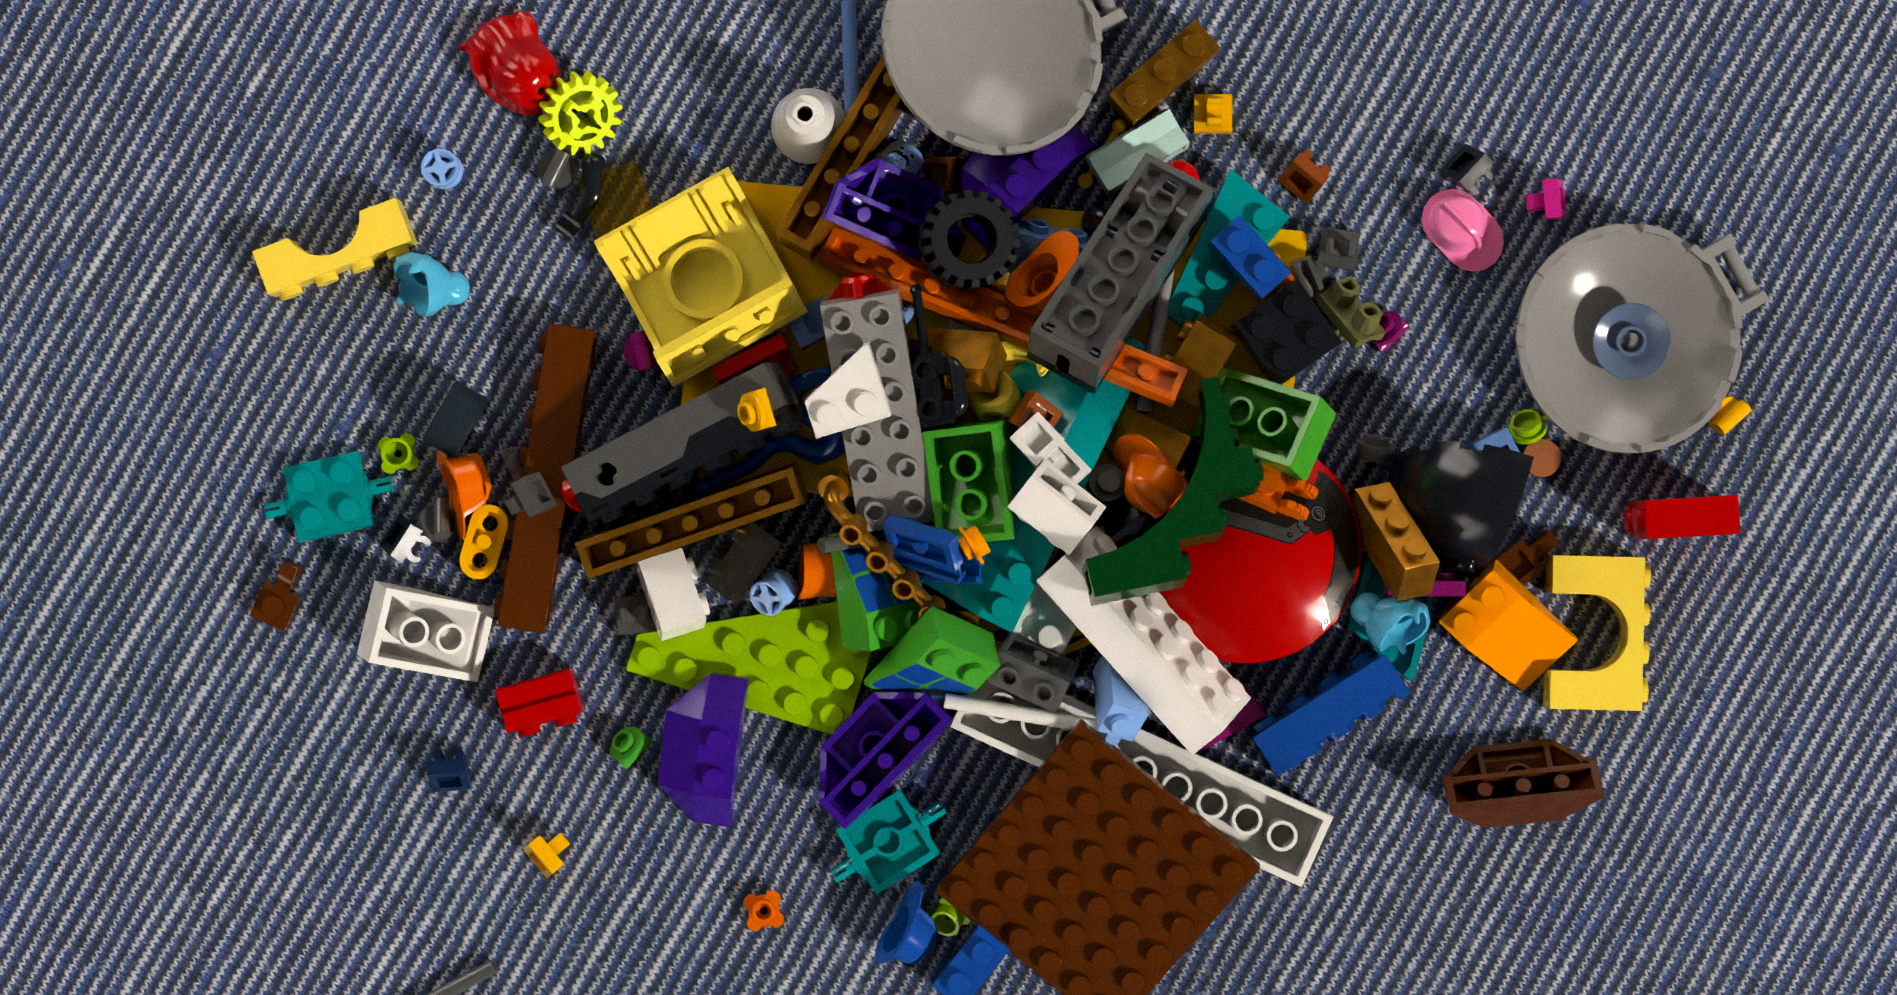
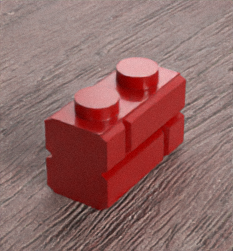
M573 667L495 689L507 733L517 731L519 738L541 732L540 724L554 721L556 728L578 722L576 714L585 711Z

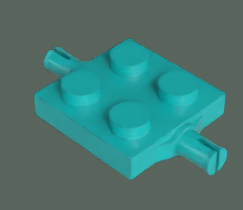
M355 451L284 467L283 471L287 486L286 500L264 504V510L268 511L265 512L268 520L289 514L294 521L298 542L304 543L375 527L372 512L373 495L395 491V485L392 484L394 481L391 475L370 480L364 472L360 452Z
M899 788L871 806L847 829H844L841 825L835 830L846 846L848 858L832 869H829L831 875L834 876L841 870L846 869L834 877L835 881L839 883L857 871L867 879L875 894H879L941 854L930 835L928 825L947 814L945 808L943 807L931 815L932 812L942 807L941 802L937 800V802L919 812L909 803Z

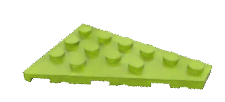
M837 602L782 610L774 616L757 614L705 623V627L664 641H660L657 631L637 634L626 671L687 690L692 689L710 673L748 677L746 708L832 735L853 713L872 651L843 648Z

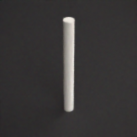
M946 693L944 708L1067 730H1072L1078 721L1082 719L1097 731L1096 719L1060 712L1053 713L1043 709Z

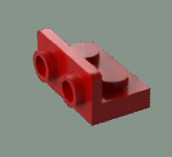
M781 333L711 368L721 385L763 363L782 362L788 376L799 370Z

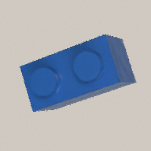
M1240 215L1207 245L1258 302L1292 273Z
M975 925L932 979V987L942 995H975L1007 955L1010 947L983 925Z

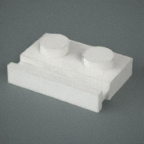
M1037 583L1013 633L1062 655L1077 626Z

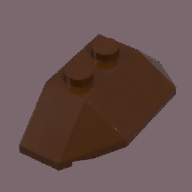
M1551 739L1475 746L1458 761L1451 771L1449 770L1443 776L1449 813L1483 828L1562 820L1604 797L1597 761L1588 756L1584 757L1573 749Z

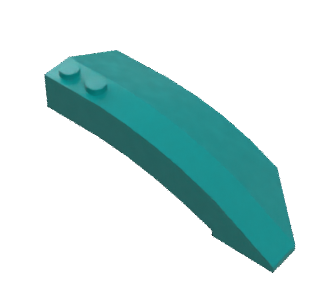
M1132 337L1127 342V345L1146 352V344ZM1027 362L1016 364L1009 377L1017 384L1021 392V401L1028 390L1035 391L1063 412L1054 429L1065 439L1069 447L1091 468L1092 472L1130 394V390L1103 380L1096 393L1093 394L1050 370L1043 377H1040L1036 365ZM1009 424L1010 436H1012L1017 429ZM1011 441L1015 498L1036 468ZM1091 472L1078 484L1083 489ZM1014 513V539L986 542L991 552L985 555L984 567H981L983 584L925 583L975 615L1011 633L1037 584L1036 580L1041 576L1055 548L1043 534L1030 524L1021 521L1016 513Z

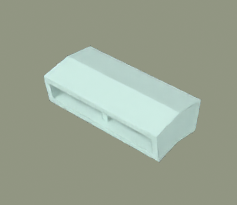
M1162 109L1089 153L1084 159L1105 194L1109 197L1124 187L1146 152L1167 162L1187 150L1190 142L1179 127L1170 109Z

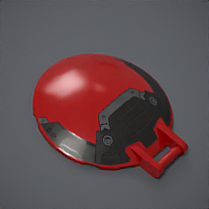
M1200 444L1183 476L1188 484L1193 476ZM1316 459L1307 479V483L1317 487L1319 491L1316 499H1305L1288 491H1285L1282 498L1290 499L1308 508L1310 513L1307 520H1297L1279 512L1274 514L1238 498L1219 501L1217 504L1224 505L1228 520V526L1224 527V532L1219 541L1180 548L1181 551H1187L1191 574H1187V580L1183 587L1158 592L1165 598L1169 607L1178 617L1191 627L1195 636L1220 661L1241 664L1262 663L1298 652L1316 641L1336 622L1352 596L1361 563L1362 551L1359 523L1354 507L1343 486L1318 459ZM1171 507L1157 519L1150 514L1144 513L1147 518L1143 522L1145 526L1132 535L1131 541L1142 536L1164 518L1171 510Z

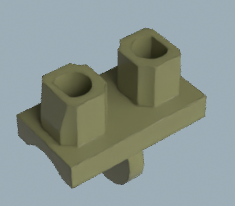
M1349 276L1337 280L1332 288L1318 292L1314 301L1333 323L1331 327L1341 341L1346 339L1353 348H1357L1370 340H1382L1386 331L1379 324L1383 312L1374 303L1366 302L1362 304L1357 298L1361 286L1353 277Z

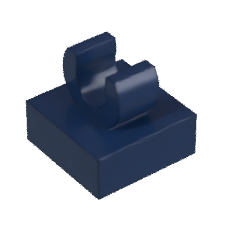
M456 748V757L451 760H444L442 749H437L434 754L435 761H427V776L433 791L472 789V774L462 748Z

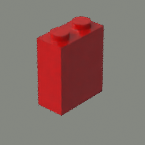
M1738 495L1628 501L1629 509H1625L1623 514L1624 528L1626 532H1630L1631 539L1741 534Z

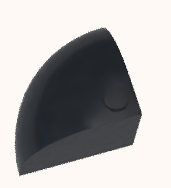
M1459 441L1433 442L1431 449L1420 450L1418 446L1405 449L1393 459L1388 482H1390L1440 561V565L1451 568L1452 572L1459 576L1478 578L1495 557L1509 530L1520 503L1534 457L1484 444L1483 450L1461 449L1462 443Z

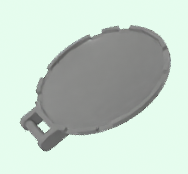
M886 0L881 22L882 52L889 77L898 95L912 114L929 130L951 144L977 153L989 155L1023 154L1051 144L1068 132L1083 117L1093 95L1097 92L1101 80L1103 64L1101 63L1100 43L1103 41L1102 33L1121 24L1128 17L1123 8L1118 9L1114 0H1096L1105 15L1103 17H1100L1091 0Z
M1611 224L1586 231L1570 239L1543 262L1530 280L1519 307L1515 337L1516 354L1524 383L1531 397L1543 414L1556 427L1573 439L1599 450L1614 453H1643L1674 445L1700 430L1712 419L1723 405L1722 401L1726 397L1731 384L1735 383L1742 358V352H1740L1741 317L1769 300L1764 289L1759 290L1734 245L1737 242L1732 233L1701 249L1697 245L1690 244L1685 239L1673 234V231L1648 224ZM1717 255H1722L1745 295V299L1739 301L1715 259ZM1625 303L1644 304L1656 310L1666 321L1671 336L1670 350L1664 363L1652 374L1639 379H1623L1610 374L1600 365L1593 350V333L1598 321L1607 311ZM1627 333L1623 338V343L1626 346H1632L1637 342V335L1635 333Z

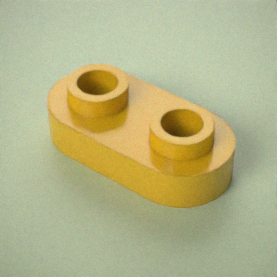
M483 505L476 509L471 516L459 558L462 571L470 578L486 579L492 576L499 567L510 519L507 512L497 505ZM490 516L495 517L498 522L497 528L493 531H489L485 527V520ZM478 553H483L487 557V563L482 568L476 566L474 558Z

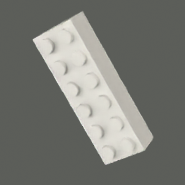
M1096 526L1084 536L1070 555L1065 553L1036 582L1189 753L1193 755L1223 732L1251 697L1247 694L1243 685L1233 678L1221 665L1217 656L1207 649L1195 636L1191 627L1185 621H1182L1169 607L1165 598L1157 592L1091 606L1082 570L1085 560L1117 549L1114 541Z

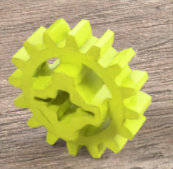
M575 71L570 72V81L568 82L558 77L556 81L559 87L556 90L551 88L545 90L550 96L549 101L539 103V106L546 112V114L538 117L539 122L546 127L543 130L544 135L549 140H553L552 143L559 150L566 147V150L571 155H575L579 147L588 155L591 153V145L596 144L601 149L604 148L602 138L605 135L614 138L615 134L610 128L612 125H620L622 122L614 114L623 109L622 105L615 100L618 96L617 91L611 86L608 87L609 83L603 77L599 76L596 79L590 71H586L582 79ZM572 109H576L579 112L582 111L586 113L589 117H585L582 114H576L572 111Z

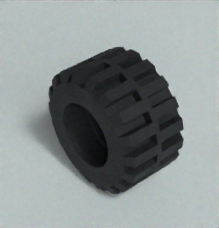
M963 190L960 193L955 192L948 195L924 216L925 220L918 230L920 240L917 241V249L922 252L923 257L920 258L922 265L928 266L930 269L928 274L933 279L938 278L942 281V285L956 287V290H976L996 282L997 279L1003 277L1008 272L1007 269L1016 260L1017 256L1014 254L1020 246V240L1016 239V233L1019 232L1018 224H1013L1010 218L1013 216L1009 208L1005 210L1001 206L1003 201L997 197L993 199L988 197L987 192L979 191L975 193L972 190ZM969 218L977 221L985 229L989 239V247L986 256L979 262L971 264L962 262L950 251L947 234L949 227L956 220Z

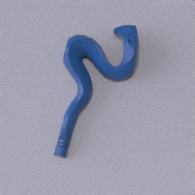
M831 366L812 369L790 379L800 401L805 392L821 386L832 374ZM802 404L803 407H804V409H805V411H806V413H807V415H808L806 406H805L804 404ZM809 415L807 418L799 421L805 424L806 426L813 428ZM842 431L823 436L818 441L795 434H789L782 438L779 436L775 439L768 437L765 439L767 446L751 453L740 462L729 466V468L696 481V486L702 496L716 488H720V486L753 473L776 452H788L815 465L824 464L846 453Z

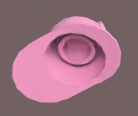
M1448 189L1430 197L1424 206L1421 220L1424 232L1453 264L1463 270L1475 272L1485 270L1495 264L1502 254L1504 239L1502 229L1490 213L1465 191Z

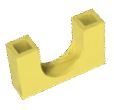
M1546 555L1545 593L1589 594L1602 599L1610 605L1618 618L1620 639L1613 655L1598 667L1587 670L1547 669L1543 673V707L1549 709L1642 711V702H1647L1649 692L1648 682L1643 680V664H1648L1649 644L1647 641H1644V626H1648L1650 621V607L1648 603H1644L1645 588H1649L1651 582V570L1649 565H1645V557Z

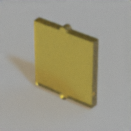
M636 161L613 169L603 168L600 200L589 215L597 239L653 208ZM583 180L577 181V185L583 198L585 191Z

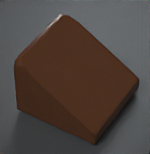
M923 156L926 166L924 179L943 187L946 196L955 192H961V167L967 162L966 160L957 157Z

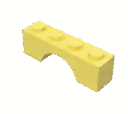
M393 198L361 210L355 236L346 247L336 253L322 256L312 255L304 251L295 241L289 238L254 250L252 253L268 295L273 297L280 296L283 301L303 294L302 288L316 283L317 287L332 284L339 280L337 274L352 269L353 274L369 270L375 266L373 261L387 256L389 260H394L399 255H404L406 252L409 253V247L418 243L402 201Z

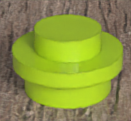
M1525 409L1516 412L1511 417L1508 430L1515 443L1527 445L1542 439L1546 434L1547 426L1545 419L1538 412Z

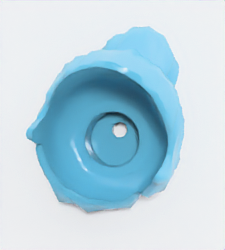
M406 252L404 255L397 256L393 263L394 274L397 278L401 279L398 285L399 297L396 303L397 305L403 303L411 304L419 316L427 317L434 315L445 305L461 304L469 297L470 286L468 279L462 273L449 272L446 267L429 255Z
M1367 592L1357 596L1350 607L1351 616L1359 625L1365 627L1370 643L1380 652L1393 646L1397 648L1400 654H1405L1406 645L1421 638L1431 622L1428 607L1425 603L1413 598L1396 602L1394 597L1381 600L1376 594Z

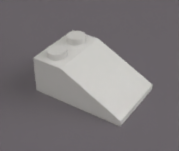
M374 580L357 655L368 663L478 682L494 616V608L412 587Z

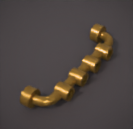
M831 468L825 471L819 481L818 491L825 499L829 512L842 526L839 532L840 539L847 545L860 544L868 553L866 558L867 567L876 573L886 571L895 580L892 586L893 594L901 600L912 598L921 607L918 614L919 619L931 606L946 612L944 600L936 595L930 596L919 584L920 577L918 573L913 569L903 568L893 557L894 551L892 546L887 542L877 541L867 530L866 519L859 514H851L843 505L842 501L847 497L852 486L848 473L839 468ZM961 605L955 606L951 612V615L978 627L980 625L981 617Z

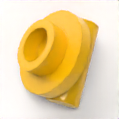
M766 388L748 392L741 396L737 407V414L744 426L753 432L777 426Z
M1726 395L1722 401L1723 405L1708 421L1709 427L1721 436L1727 434L1752 411L1745 401H1738L1730 395Z

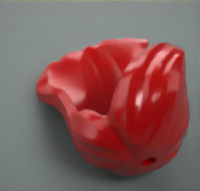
M517 11L513 14L485 21L470 39L459 46V50L468 53L472 73L481 89L493 101L510 111L522 115L539 114L543 111L539 103L549 101L550 99L545 90L547 88L555 90L558 87L556 79L558 77L561 78L560 67L552 53L541 42L536 21L530 12Z

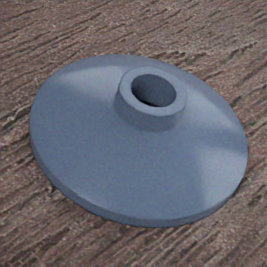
M1625 303L1613 307L1601 317L1593 333V350L1598 362L1607 372L1623 379H1639L1655 372L1666 360L1671 345L1670 331L1664 318L1653 308L1639 303ZM1627 333H1635L1637 335V342L1632 346H1626L1623 343V338Z

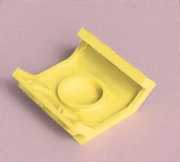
M729 167L594 240L599 253L619 283L655 350L653 351L654 357L672 387L808 313L789 274Z

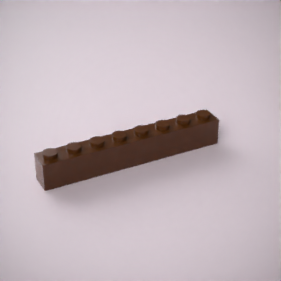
M549 323L548 332H541L538 352L544 354L542 368H536L533 376L532 391L537 392L535 407L529 406L526 428L531 429L529 444L523 443L519 466L525 467L523 477L540 471L558 505L545 513L531 518L528 517L526 511H519L516 519H510L506 540L512 542L509 557L504 556L500 570V579L505 580L503 595L497 594L494 605V617H499L498 626L537 633H547L549 630L569 506L566 504L560 490L562 481L567 479L561 467L578 458L599 333L593 330Z

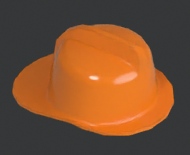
M1060 230L1043 240L1029 257L1011 273L1005 290L1008 301L1017 307L1025 308L1032 306L1035 309L1044 310L1079 256L1080 244L1077 236L1070 231Z
M1127 434L1121 436L1115 442L1113 456L1117 467L1125 475L1124 493L1126 499L1139 511L1150 514L1156 519L1161 517L1182 496L1188 485L1187 480L1150 440L1140 435Z
M438 450L436 453L437 461L447 487L455 529L459 538L464 540L466 532L465 517L487 501L491 489L490 477L482 457L478 453L446 458L443 452Z

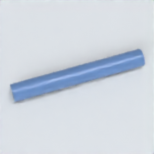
M856 0L841 1L845 115H847L859 95Z

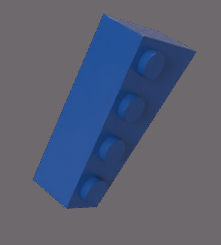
M1367 650L1361 652L1348 662L1351 668L1339 676L1335 671L1328 674L1316 683L1319 687L1318 690L1307 697L1304 692L1300 693L1285 704L1287 708L1285 712L1276 718L1269 714L1253 725L1256 731L1249 735V737L1275 775L1280 776L1323 748L1321 743L1325 740L1332 742L1350 732L1355 726L1353 722L1358 718L1363 721L1368 718L1371 719L1382 712L1383 708L1387 705L1385 700L1396 694L1399 700L1411 694L1386 654L1379 652L1369 654Z

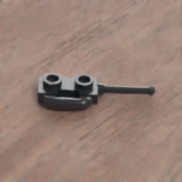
M914 284L910 288V293H912L919 348H917L918 356L911 357V366L917 393L921 428L929 430L958 424L957 417L962 415L968 406V393L961 362L953 356H948V352H933L932 346H929L921 294L923 290L920 285ZM949 375L952 401L947 400L944 376Z

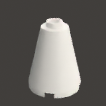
M815 88L799 89L786 95L776 106L771 120L772 136L779 150L794 162L805 164L818 163L846 116L840 103L829 93ZM805 116H812L808 121H801Z

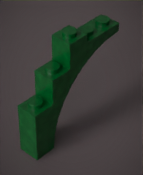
M1217 376L1202 379L1197 390L1201 414L1200 450L1193 476L1182 496L1167 515L1142 536L1114 551L1085 560L1082 570L1091 606L1183 587L1187 580V574H1191V564L1187 551H1181L1180 548L1219 541L1224 532V527L1228 526V520L1224 505H1218L1217 502L1254 495L1260 486V481L1264 480L1261 461L1259 458L1253 457L1251 447L1235 449V447H1239V436L1235 424L1229 425L1226 411L1230 410L1229 396L1225 387L1220 388Z

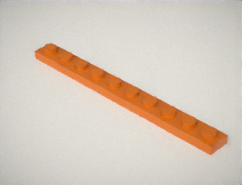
M837 227L833 228L818 257V265L846 276L870 272L889 286L900 284L902 299L912 303L910 288L912 285L918 284L923 290L921 292L923 307L981 331L997 332L999 338L1028 349L1030 330L1043 311L1032 306L1025 308L1014 306L1008 301L1007 296L986 287L976 290L967 289L965 291L956 290V287L952 286L946 287L941 284L942 281L940 279H933L928 274L930 269L927 265L923 266L921 261ZM1126 344L1104 380L1173 408L1189 369Z

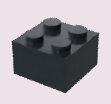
M1298 279L1230 326L1234 333L1239 335L1238 339L1266 379L1281 385L1342 343Z

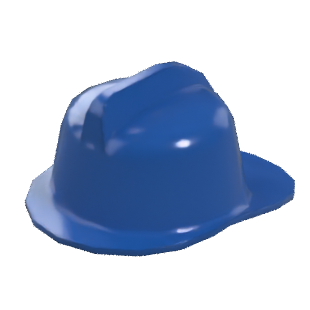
M920 881L913 882L907 889L894 917L881 934L875 950V960L879 964L893 959L915 965L921 960L935 940L936 927L933 918L920 907L923 895V886Z

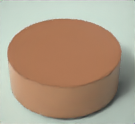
M1540 439L1535 443L1527 444L1522 450L1523 454L1534 457L1529 473L1534 477L1550 476L1560 466L1561 453L1552 441Z

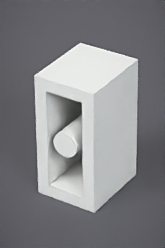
M1044 459L1008 505V508L1016 513L1021 521L1030 524L1043 534L1052 545L1061 548L1070 555L1098 520L1106 506Z
M682 548L638 562L637 574L660 641L705 627L706 615L710 614L709 604L704 592L698 594L693 580L698 579L697 570L691 557L685 558Z

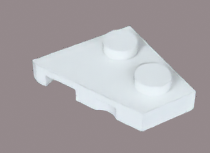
M870 342L864 343L855 354L838 367L821 386H818L805 399L804 402L816 439L892 415Z

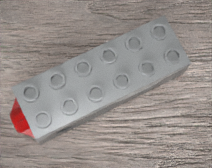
M870 272L847 275L843 277L831 295L823 297L820 304L831 372L833 373L838 367L843 365L864 343L870 342L892 412L890 417L842 431L856 513L866 519L869 532L883 530V523L890 514L905 519H913L918 523L934 522L922 435L925 429L921 428L920 416L918 414L917 393L911 366L912 353L900 284L889 286Z

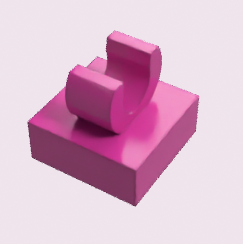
M1558 178L1542 180L1543 193L1525 195L1527 210H1545L1546 219L1552 221L1567 219L1564 181Z

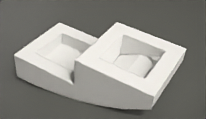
M1038 411L1009 438L1036 469L1046 459L1076 484H1079L1091 472V468L1069 447L1065 439Z

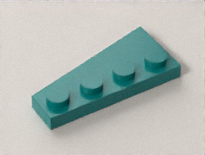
M1231 169L1226 176L1169 301L1167 316L1181 327L1187 319L1194 322L1200 312L1210 317L1239 281L1207 246L1208 243L1240 215L1268 245L1290 218L1288 214Z

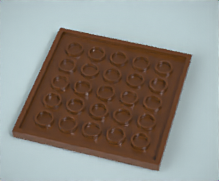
M1080 719L938 883L935 892L977 926L979 924L983 925L1007 944L1012 954L1063 995H1147L1258 872L1260 863L1115 745L1106 742L1105 737L1084 720Z

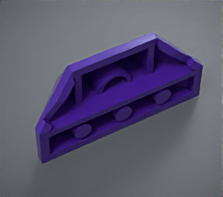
M1074 125L1062 137L1051 144L1027 153L989 155L976 152L961 167V192L963 190H972L975 193L983 191L987 192L988 197L992 199L995 197L1003 201L1001 206L1005 210L1009 208L1013 213V216L1010 217L1013 224L1018 223L1095 147V144ZM962 218V226L988 250L989 239L983 226L975 220Z
M875 158L835 182L821 218L864 239L921 261L920 258L923 257L922 252L917 249V241L920 240V234H918L919 227L923 224L926 213L947 196L943 187L880 158ZM956 220L949 227L947 242L950 251L958 259L966 238Z
M710 673L666 709L658 785L693 822L727 827L732 826L749 682L748 677Z
M873 692L821 746L818 802L844 829H847L873 806L934 744L952 722L953 718L927 692Z

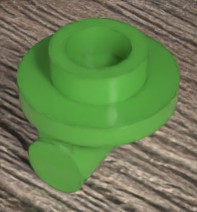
M626 727L613 737L610 747L611 756L625 769H628L653 743V740L637 727Z

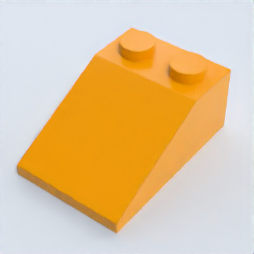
M1497 559L1466 587V596H1456L1442 609L1438 621L1467 650L1522 691L1529 687L1578 641V638Z

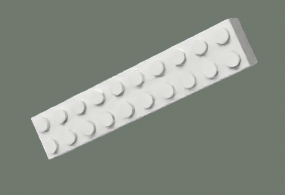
M987 680L978 690L964 695L1046 710L988 683ZM1065 694L1057 712L1096 719L1095 706ZM956 710L950 723L951 728L1037 767H1040L1071 731ZM1140 728L1133 742L1121 739L1115 745L1260 863V869L1302 887L1331 824L1332 815L1198 753L1191 755L1185 747L1143 728ZM1097 731L1103 737H1105V733Z

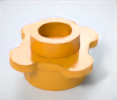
M975 525L967 530L960 526L958 530L962 537L958 539L961 550L968 560L975 557L982 565L984 563L982 557L991 552L988 544Z

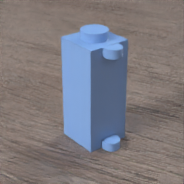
M1101 655L1092 670L1097 731L1105 733V740L1111 745L1118 744L1121 739L1133 742L1149 715L1148 706Z

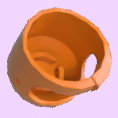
M803 543L799 556L798 600H810L815 597H837L831 552L820 553L817 543Z

